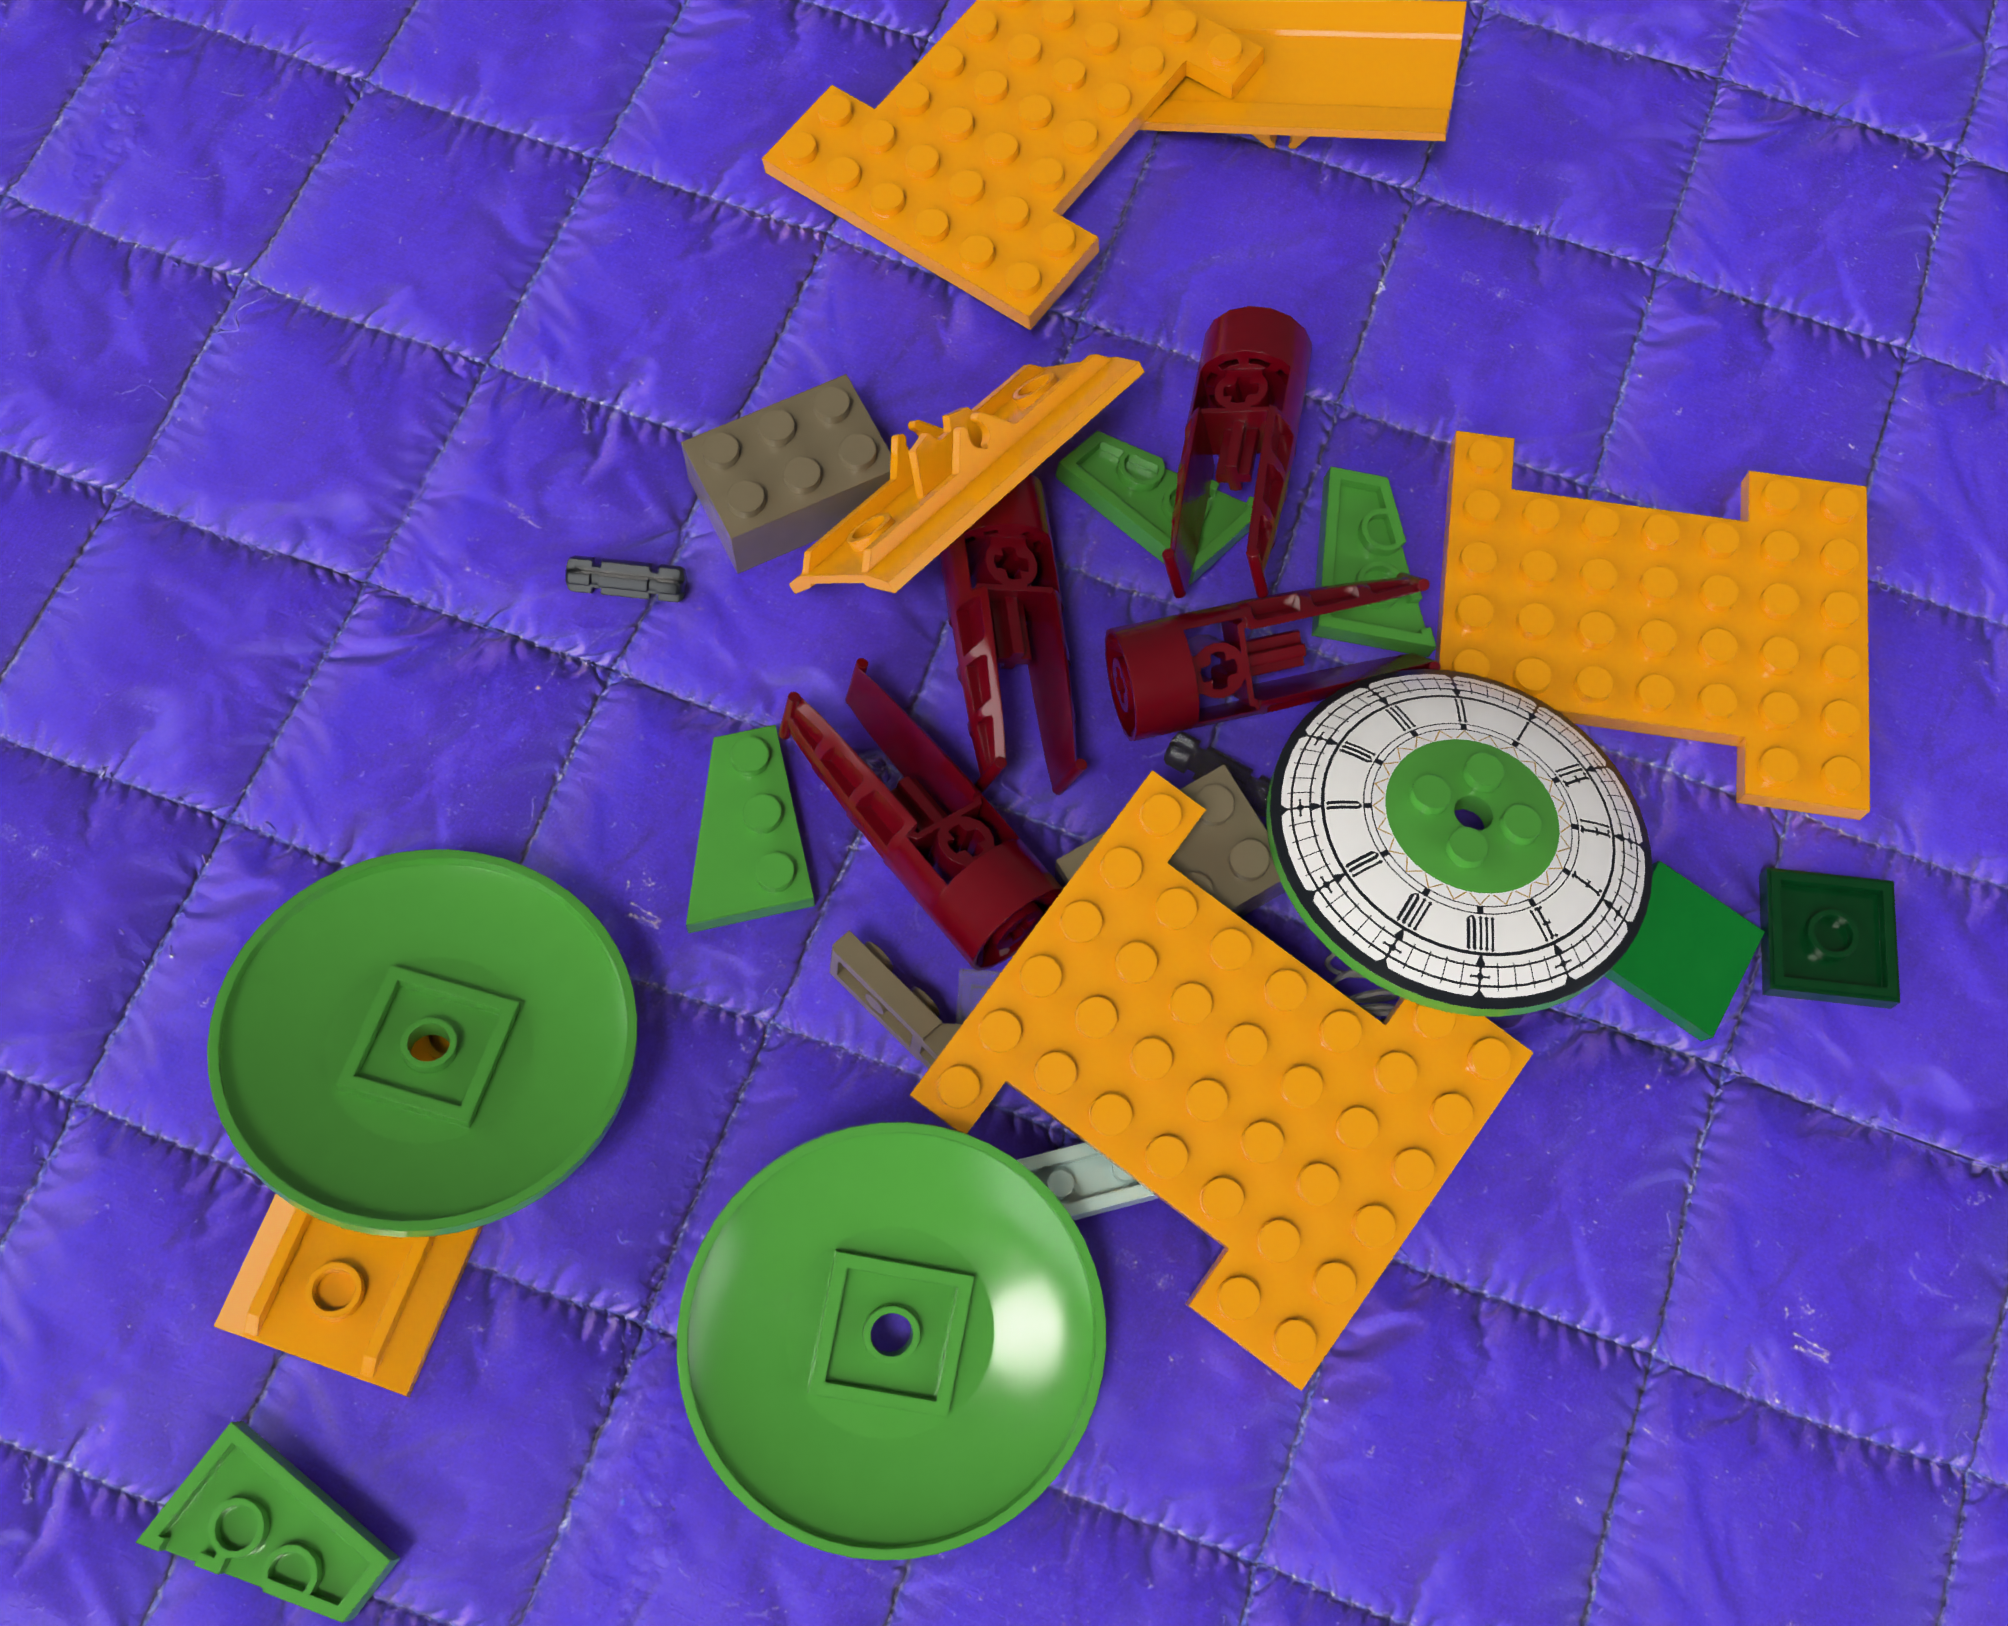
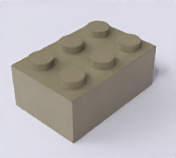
M847 374L681 442L689 481L737 574L819 540L890 479L891 453Z
M1222 765L1180 789V791L1205 808L1206 811L1167 863L1239 917L1245 916L1283 894L1285 890L1274 866L1267 830L1226 766ZM1106 832L1056 860L1055 879L1063 888Z

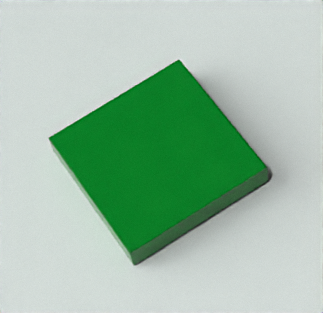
M1657 861L1652 864L1651 896L1640 930L1626 953L1605 977L1698 1040H1708L1714 1037L1765 931L1663 862Z

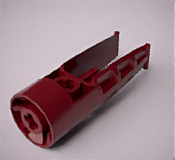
M1247 306L1229 310L1214 319L1205 333L1189 416L1185 427V441L1181 462L1178 467L1175 506L1172 513L1171 544L1169 549H1165L1162 552L1172 591L1176 598H1182L1186 595L1214 473L1213 455H1219L1215 475L1217 483H1229L1230 490L1238 491L1242 490L1244 482L1252 481L1256 454L1261 453L1246 555L1257 597L1264 598L1269 593L1264 573L1271 550L1276 542L1277 528L1283 504L1288 494V483L1293 459L1296 454V444L1312 351V343L1305 328L1291 316L1275 309Z
M1029 474L940 553L948 622L953 629L958 659L957 677L963 688L969 720L967 724L968 731L973 741L980 777L974 785L981 793L988 788L1007 765L997 663H1000L1001 669H1013L1016 664H1028L1040 736L1052 791L1056 795H1061L1087 768V762L1084 759H1077L1075 737L1076 712L1072 701L1069 675L1071 659L1065 640L1062 618L1064 605L1060 591L1045 490L1040 479Z
M1401 572L1396 578L1359 581L1268 595L1264 598L1257 597L1110 628L1106 631L1105 659L1111 695L1123 732L1129 741H1136L1320 701L1346 686L1379 674L1414 669L1440 670L1438 662L1411 653L1252 684L1251 676L1305 665L1303 656H1306L1305 643L1301 642L1298 629L1246 640L1244 632L1245 628L1252 630L1426 591L1430 583L1427 579ZM1221 622L1224 641L1211 635H1196L1187 640L1183 630ZM1212 654L1220 658V664L1211 668V678H1208L1201 674V668L1211 664ZM1200 694L1211 698H1225L1232 695L1239 699L1238 701L1199 709Z
M859 658L856 661L845 701L868 734L903 775L904 778L899 780L896 788L891 791L834 728L800 694L790 692L779 729V737L789 739L792 736L812 765L814 772L826 784L844 808L850 821L864 834L883 858L884 864L895 874L971 967L977 971L990 969L1013 956L1064 889L938 744L883 689L866 675L868 661L866 659Z

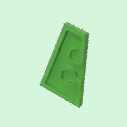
M1096 431L1059 462L1055 477L1164 564L1162 552L1165 549H1169L1171 544L1172 513L1175 506L1178 473L1166 469L1163 458ZM1211 480L1206 512L1188 584L1191 585L1249 532L1254 497L1249 496L1247 502H1243L1218 491L1220 483Z
M1330 466L1323 478L1315 588L1359 581L1396 578L1401 572L1410 574L1402 548L1406 539L1388 477ZM1421 592L1313 616L1311 636L1408 654L1415 653L1424 657H1429L1437 647L1431 627L1425 628L1419 607V601L1422 599Z
M776 725L713 738L686 920L688 933L815 906Z
M244 1421L231 1422L135 1542L158 1552L166 1550L195 1562L194 1566L215 1574L225 1573L259 1586L263 1589L264 1593L342 1623L353 1620L401 1559Z

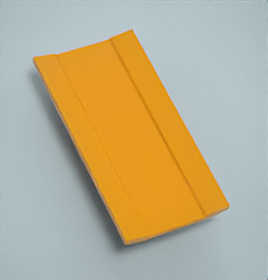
M1174 0L1264 47V62L1232 100L1185 76L1138 129L1149 131L1252 134L1268 148L1275 147L1276 135L1290 136L1288 145L1290 149H1296L1309 137L1446 142L1463 41L1467 1Z
M1092 354L1088 355L1081 362L1048 367L1033 364L1023 365L972 410L968 407H961L943 415V428L921 420L909 421L908 428L918 435V439L909 450L904 434L892 436L890 479L804 552L802 573L790 582L789 586L797 594L813 587L815 584L864 583L870 588L896 593L1145 372L1140 362L1116 356L1106 357Z
M438 1035L424 1036L415 1042L411 1049V1055L421 1061H433L446 1053L450 1043ZM275 1194L214 1327L410 1398L483 1226L430 1237L371 1235L344 1229L319 1220L292 1206Z

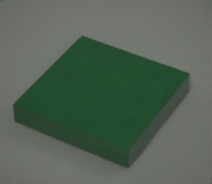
M1766 868L1759 875L1760 927L1765 931L1761 939L1762 995L1888 1009L1900 1003L1894 881L1777 868Z

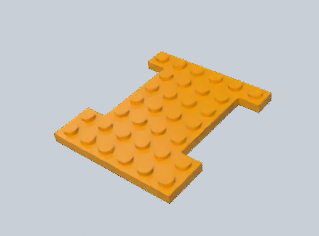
M976 0L875 109L836 86L831 85L762 157L766 174L1028 330H1031L1099 253V237L1069 221L1062 215L1185 76L1232 100L1263 65L1264 47L1174 0Z
M1463 431L1455 432L1450 450L1436 639L1437 647L1435 652V661L1440 664V670L1474 674L1517 688L1546 703L1574 724L1736 746V803L1861 820L1870 812L1866 486L1748 471L1741 482L1740 520L1515 490L1512 489L1515 438Z
M1152 770L909 1096L952 1129L967 1134L1004 1083H1007L1224 1247L1185 1305L1292 1386L1302 1391L1531 1058L1533 1052L1485 1016H1469L1444 1012L1419 1005L1400 997L1383 1023L1167 863L1206 809Z

